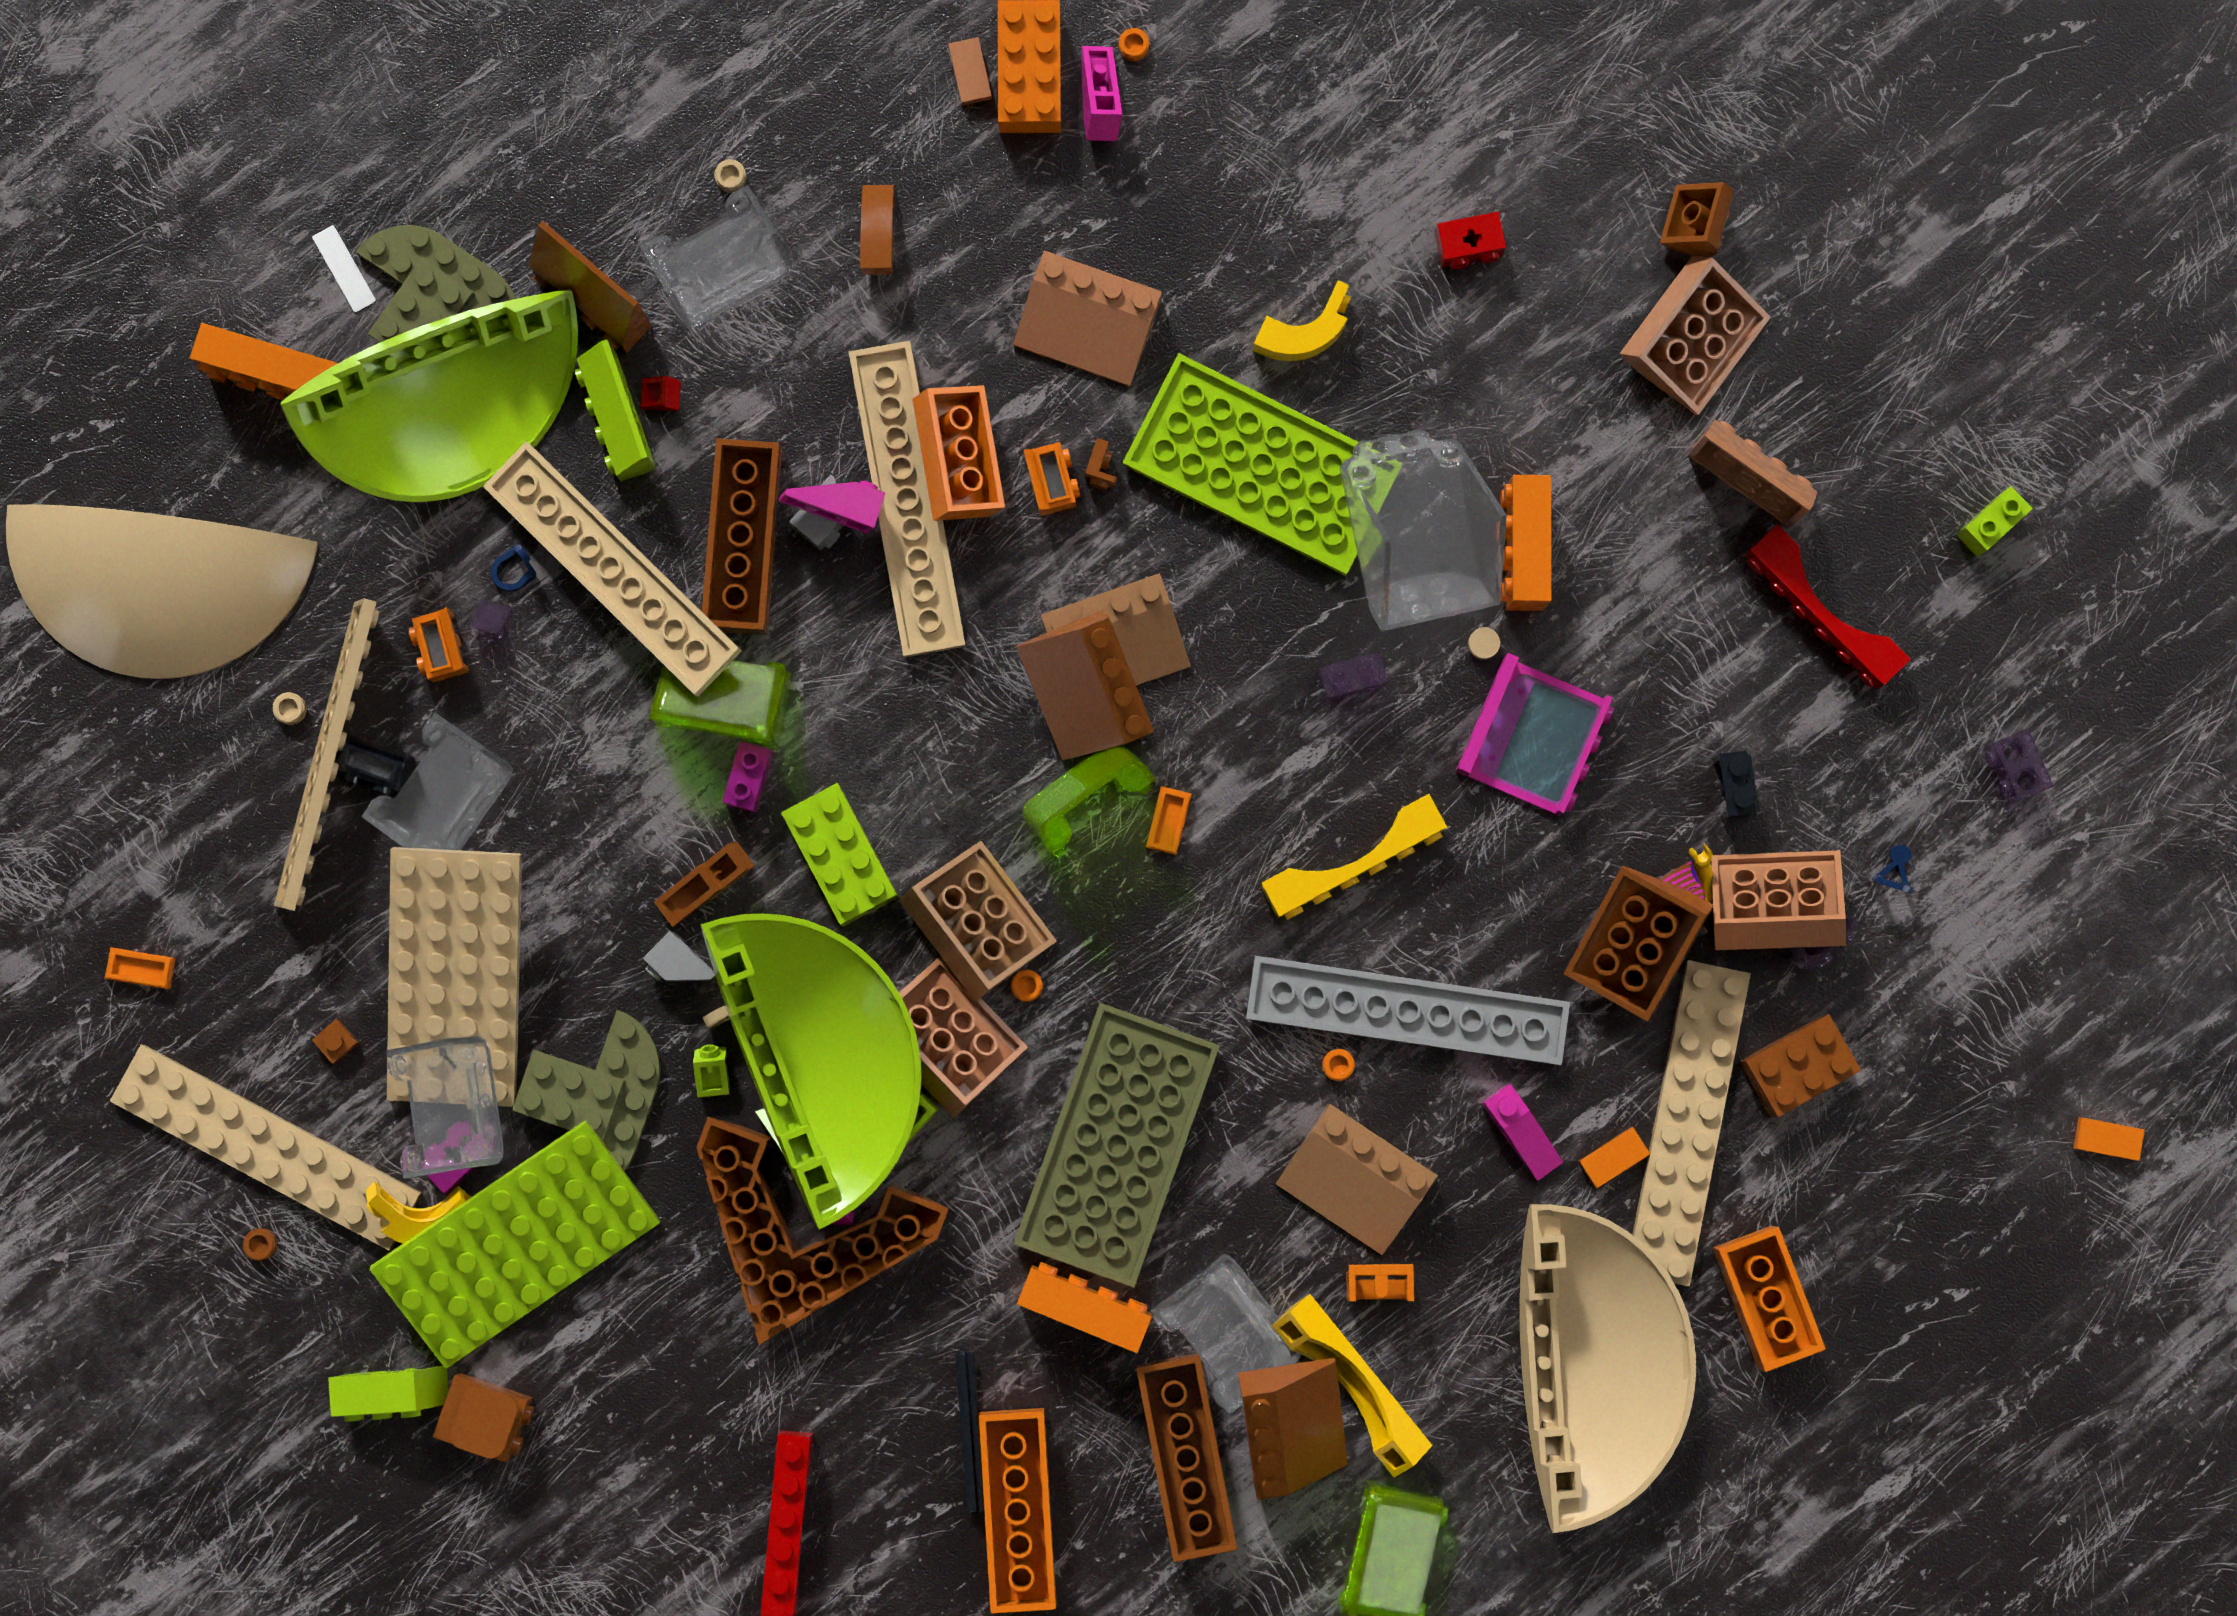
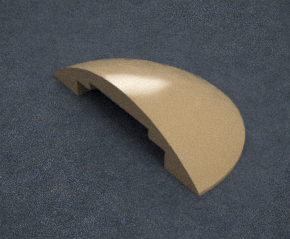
M7 505L6 543L10 566L16 585L37 621L63 647L81 659L100 668L138 678L170 679L201 674L222 667L258 646L274 632L298 601L309 579L318 547V542L175 516L80 506Z
M1530 1204L1523 1240L1520 1276L1521 1366L1528 1429L1540 1491L1552 1533H1558L1585 1527L1613 1515L1630 1504L1658 1477L1678 1446L1689 1419L1696 1382V1352L1689 1316L1681 1295L1660 1261L1642 1242L1610 1220L1591 1212L1567 1206Z

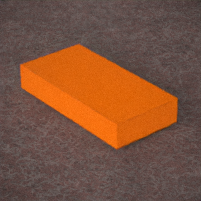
M1161 786L1146 848L1176 856L1191 793Z
M110 947L104 979L170 989L176 958Z
M2078 1117L2073 1149L2140 1161L2145 1129Z
M1630 1127L1578 1162L1594 1187L1598 1188L1650 1155V1152L1635 1129Z

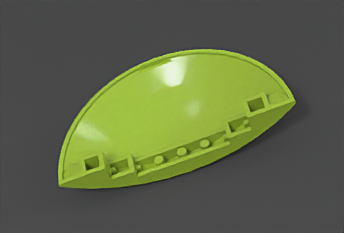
M572 290L543 293L484 306L434 321L380 342L325 370L290 394L280 403L285 417L297 439L324 469L344 483L365 493L395 501L427 502L453 498L483 487L526 441L535 447L551 427L562 407L572 380L578 345L577 313Z
M765 913L741 914L701 924L716 979L751 1077L801 1195L817 1228L821 1229L857 1208L873 1194L887 1178L909 1140L916 1119L921 1090V1058L911 1016L901 995L881 967L857 945L824 926L791 916Z

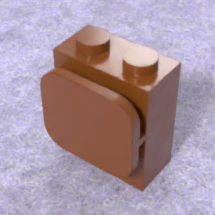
M464 1373L456 1374L451 1383L433 1438L451 1443L459 1449L485 1458H494L507 1462L513 1456L517 1457L522 1448L524 1438L520 1437L523 1425L528 1426L532 1419L535 1407L530 1405L533 1397Z

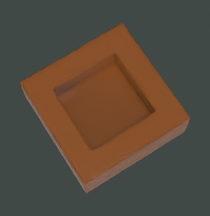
M335 1019L312 1039L332 1064H336L359 1044L357 1039L339 1019Z

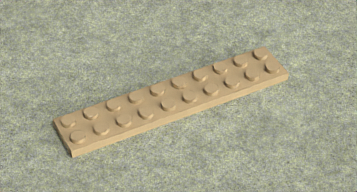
M905 341L849 351L872 483L878 487L877 490L885 492L878 518L903 656L906 658L966 647L943 520L933 521L913 405V398L919 395L920 391L911 342Z
M527 441L483 486L697 697L742 651Z
M363 598L354 602L278 887L274 903L276 907L295 911L296 905L301 906L305 896L306 887L301 885L304 874L309 875L314 861V856L310 855L312 843L317 844L320 839L322 825H319L318 821L320 813H326L329 805L330 794H326L329 781L334 782L337 775L338 763H334L336 753L343 750L347 733L342 732L346 720L350 721L354 711L355 702L350 700L353 690H358L361 684L363 672L358 670L361 660L367 658L370 650L371 641L367 640L370 628H375L378 620L379 610H375L376 601Z
M1687 960L1649 1147L1650 1155L1647 1158L1632 1234L1660 1261L1675 1284L1689 1287L1751 973Z
M140 1045L110 1099V1102L387 1250H392L396 1241L381 1232L380 1218L373 1215L367 1208L366 1189L376 1182L401 1204L411 1208H415L422 1195L420 1191L146 1045Z

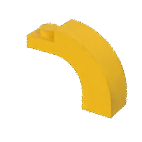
M1338 280L1324 311L1316 320L1309 324L1292 326L1266 316L1252 351L1279 361L1305 360L1325 351L1338 339L1346 326L1348 318L1338 314V312L1344 314L1350 302L1351 296L1346 295L1349 285Z
M376 1182L366 1189V1206L373 1215L380 1218L381 1232L402 1244L471 1198L462 1188L457 1186L440 1203L432 1207L417 1209L401 1204Z

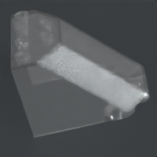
M1417 429L1403 434L1398 433L1374 440L1360 441L1355 446L1351 458L1345 459L1340 466L1369 609L1381 631L1500 605L1507 515L1457 440L1450 438L1442 441L1435 440L1429 437V432Z

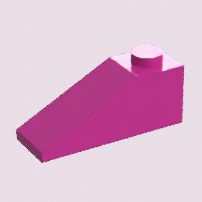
M1082 46L1083 120L1086 140L1117 141L1122 119V109L1113 47Z
M860 481V483L849 482L786 489L780 495L779 502L868 534L875 527L885 492L877 490L878 487L875 484L867 481Z
M1506 1084L1481 1102L1483 1108L1537 1181L1563 1163L1538 1122L1511 1084Z

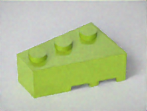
M443 1365L426 1369L408 1368L399 1371L344 1374L328 1378L331 1417L344 1416V1422L364 1420V1414H372L373 1420L392 1418V1413L401 1412V1418L421 1416V1410L444 1405L449 1392L447 1369Z

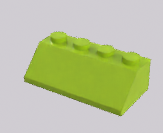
M608 339L603 340L577 358L579 369L575 370V374L580 387L586 386L589 398L585 399V403L590 416L596 415L599 427L594 429L600 445L606 444L609 456L604 458L610 475L616 473V476L622 482L654 471L656 467L617 353Z

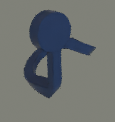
M519 544L509 548L492 564L491 578L494 584L499 589L507 592L517 591L536 578V571L529 563L531 558ZM517 555L528 571L518 582L505 584L497 576L498 567L508 558Z
M1895 845L1891 848L1889 854L1892 862L1878 872L1872 880L1888 887L1913 893L1914 888L1909 886L1904 864L1908 863L1911 859V851L1905 845ZM1897 866L1902 884L1884 879L1883 877Z

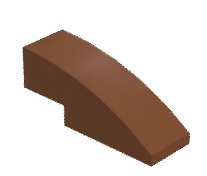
M863 185L860 237L862 275L893 274L894 185Z
M737 841L729 843L705 863L698 865L654 901V903L671 926L675 927L752 870L755 865Z

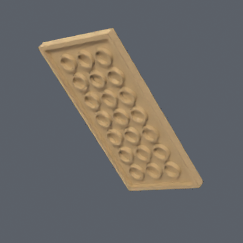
M403 847L391 848L387 1100L514 1106L517 1097L522 854Z

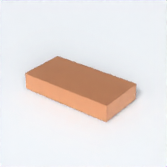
M979 37L949 43L962 106L991 100L992 95Z

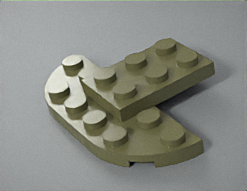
M415 225L390 227L372 235L356 250L359 256L402 284L368 332L369 336L379 343L440 319L484 306L517 299L509 284L495 270L441 234L425 227Z
M616 1010L596 1070L533 1050L512 1111L568 1130L587 1120L625 1172L637 1151L660 1083V1056L650 1033L635 1018L627 1013Z

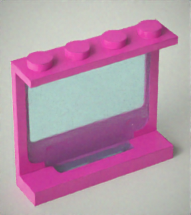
M1507 653L1502 660L1455 772L1561 816L1565 810L1571 811L1578 794L1573 791L1577 781L1583 782L1588 773L1590 765L1585 764L1589 753L1595 754L1602 736L1597 734L1601 724L1607 725L1612 716L1614 708L1609 705L1613 697L1608 695L1604 698L1596 696L1518 662L1519 657Z

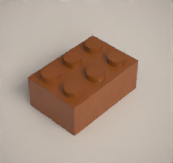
M1829 1014L1815 1018L1739 1061L1770 1117L1784 1115L1861 1071Z

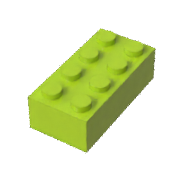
M838 783L781 812L842 927L899 898Z

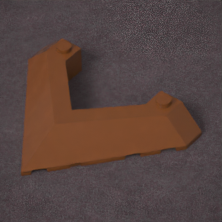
M708 1117L696 1147L699 1158L702 1160L707 1176L706 1180L721 1220L720 1224L736 1274H738L741 1283V1290L754 1324L759 1345L937 1240L949 1208L919 1193L891 1183L887 1188L877 1215L798 1250L761 1168L772 1137L740 1125Z

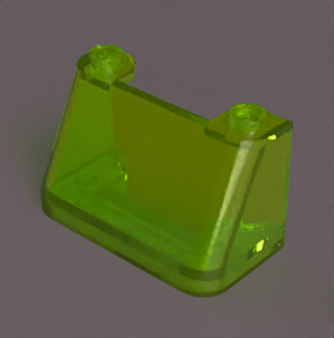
M733 660L697 697L663 664L648 721L657 727L670 729L672 725H675L677 729H691L740 738L752 742L753 739L755 742L762 743L763 746L778 748L792 673L786 671V665L781 663L767 662V666Z
M1124 744L1094 752L1029 799L1024 805L1022 811L1025 823L1053 861L1066 852L1064 847L1072 836L1071 827L1063 815L1108 782L1112 781L1120 793L1125 790L1139 792L1142 797L1155 788L1156 778L1148 767Z
M1366 1480L1363 1496H1365L1364 1506L1366 1508L1362 1507L1361 1509L1362 1516L1348 1576L1345 1577L1344 1581L1347 1589L1340 1591L1337 1608L1340 1614L1347 1616H1424L1426 1603H1422L1438 1529L1439 1526H1445L1448 1508L1443 1507L1444 1501L1440 1497Z

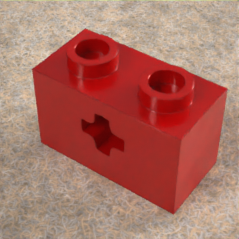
M1499 212L1437 223L1434 231L1442 267L1450 266L1451 269H1461L1467 267L1469 262L1481 260V263H1491L1499 260V256H1502L1506 249ZM1466 238H1470L1471 242H1477L1475 247H1471L1470 243H1465Z

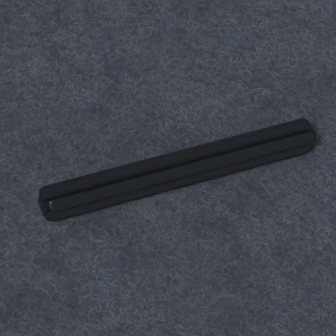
M963 1351L956 1353L955 1357L966 1506L969 1513H981L985 1510L975 1355L972 1351Z

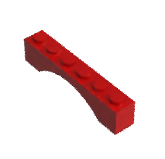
M1778 524L1745 554L1749 559L1747 563L1750 568L1759 575L1763 574L1771 582L1769 584L1771 589L1778 596H1785L1793 604L1791 606L1792 610L1801 619L1805 620L1807 618L1815 626L1814 632L1824 642L1830 641L1837 649V656L1848 665L1851 663L1859 671V678L1867 686H1874L1876 689L1884 686L1911 660L1890 637L1873 635L1857 630L1840 621L1824 607L1815 596L1806 579L1801 563L1800 546Z
M780 1431L777 1436L761 1616L797 1615L800 1551L811 1466L813 1433Z

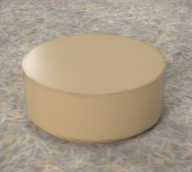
M732 159L719 163L714 173L719 188L729 193L742 189L747 179L743 165Z
M1488 627L1476 629L1468 639L1470 653L1480 660L1492 658L1500 648L1498 634Z
M283 693L273 703L274 716L277 720L287 725L301 722L307 712L305 701L295 693Z
M722 1006L704 1016L703 1020L707 1028L711 1029L730 1020L726 1006Z

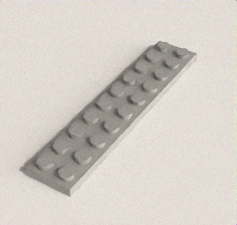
M1255 956L1246 1019L1562 1065L1570 1002Z

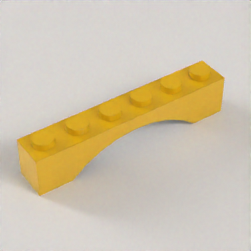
M1427 794L1401 808L1385 838L1370 853L1358 861L1325 871H1303L1288 868L1262 882L1260 886L1277 918L1285 915L1286 919L1289 920L1304 912L1301 907L1302 905L1310 901L1317 905L1332 897L1329 892L1330 890L1338 886L1345 890L1360 882L1357 877L1360 874L1369 871L1370 875H1373L1387 867L1385 861L1396 856L1399 861L1415 852L1413 846L1424 841L1426 846L1443 838L1441 831L1445 830L1447 826L1430 794Z
M1308 1294L1292 1305L1271 1325L1291 1351L1302 1354L1313 1361L1335 1357L1338 1381L1353 1398L1365 1420L1371 1437L1373 1452L1394 1478L1413 1467L1432 1447L1429 1440L1311 1294Z

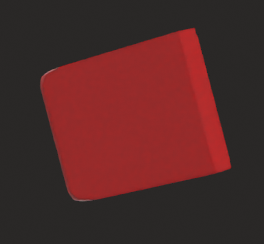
M669 376L642 378L640 409L659 411L679 410L680 381Z

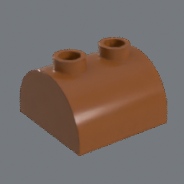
M1724 182L1676 185L1660 244L1674 251L1693 256L1706 257L1716 255L1722 243L1721 238L1726 220L1730 215V206L1734 196L1733 189Z

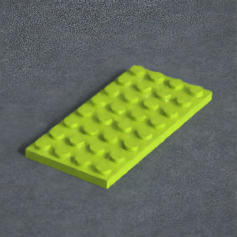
M1178 353L1122 465L1347 576L1402 463Z
M585 1120L372 1264L370 1271L444 1368L447 1369L660 1223V1220L589 1122Z

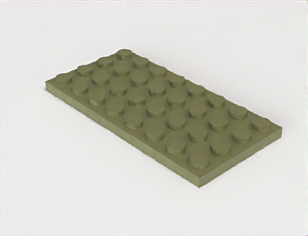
M1100 1003L1014 1245L1134 1288L1220 1045Z

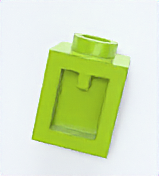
M706 1045L695 1050L693 1068L698 1097L730 1094L726 1047Z

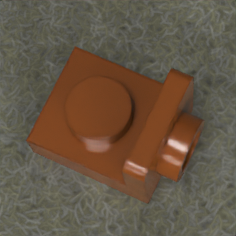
M1097 438L1085 472V479L1090 481V486L1097 489L1107 490V487L1115 488L1117 477L1100 472L1101 469H1108L1112 457V452L1107 451L1109 442Z

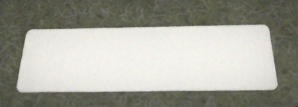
M330 226L314 235L312 238L353 311L358 312L376 301L336 228Z

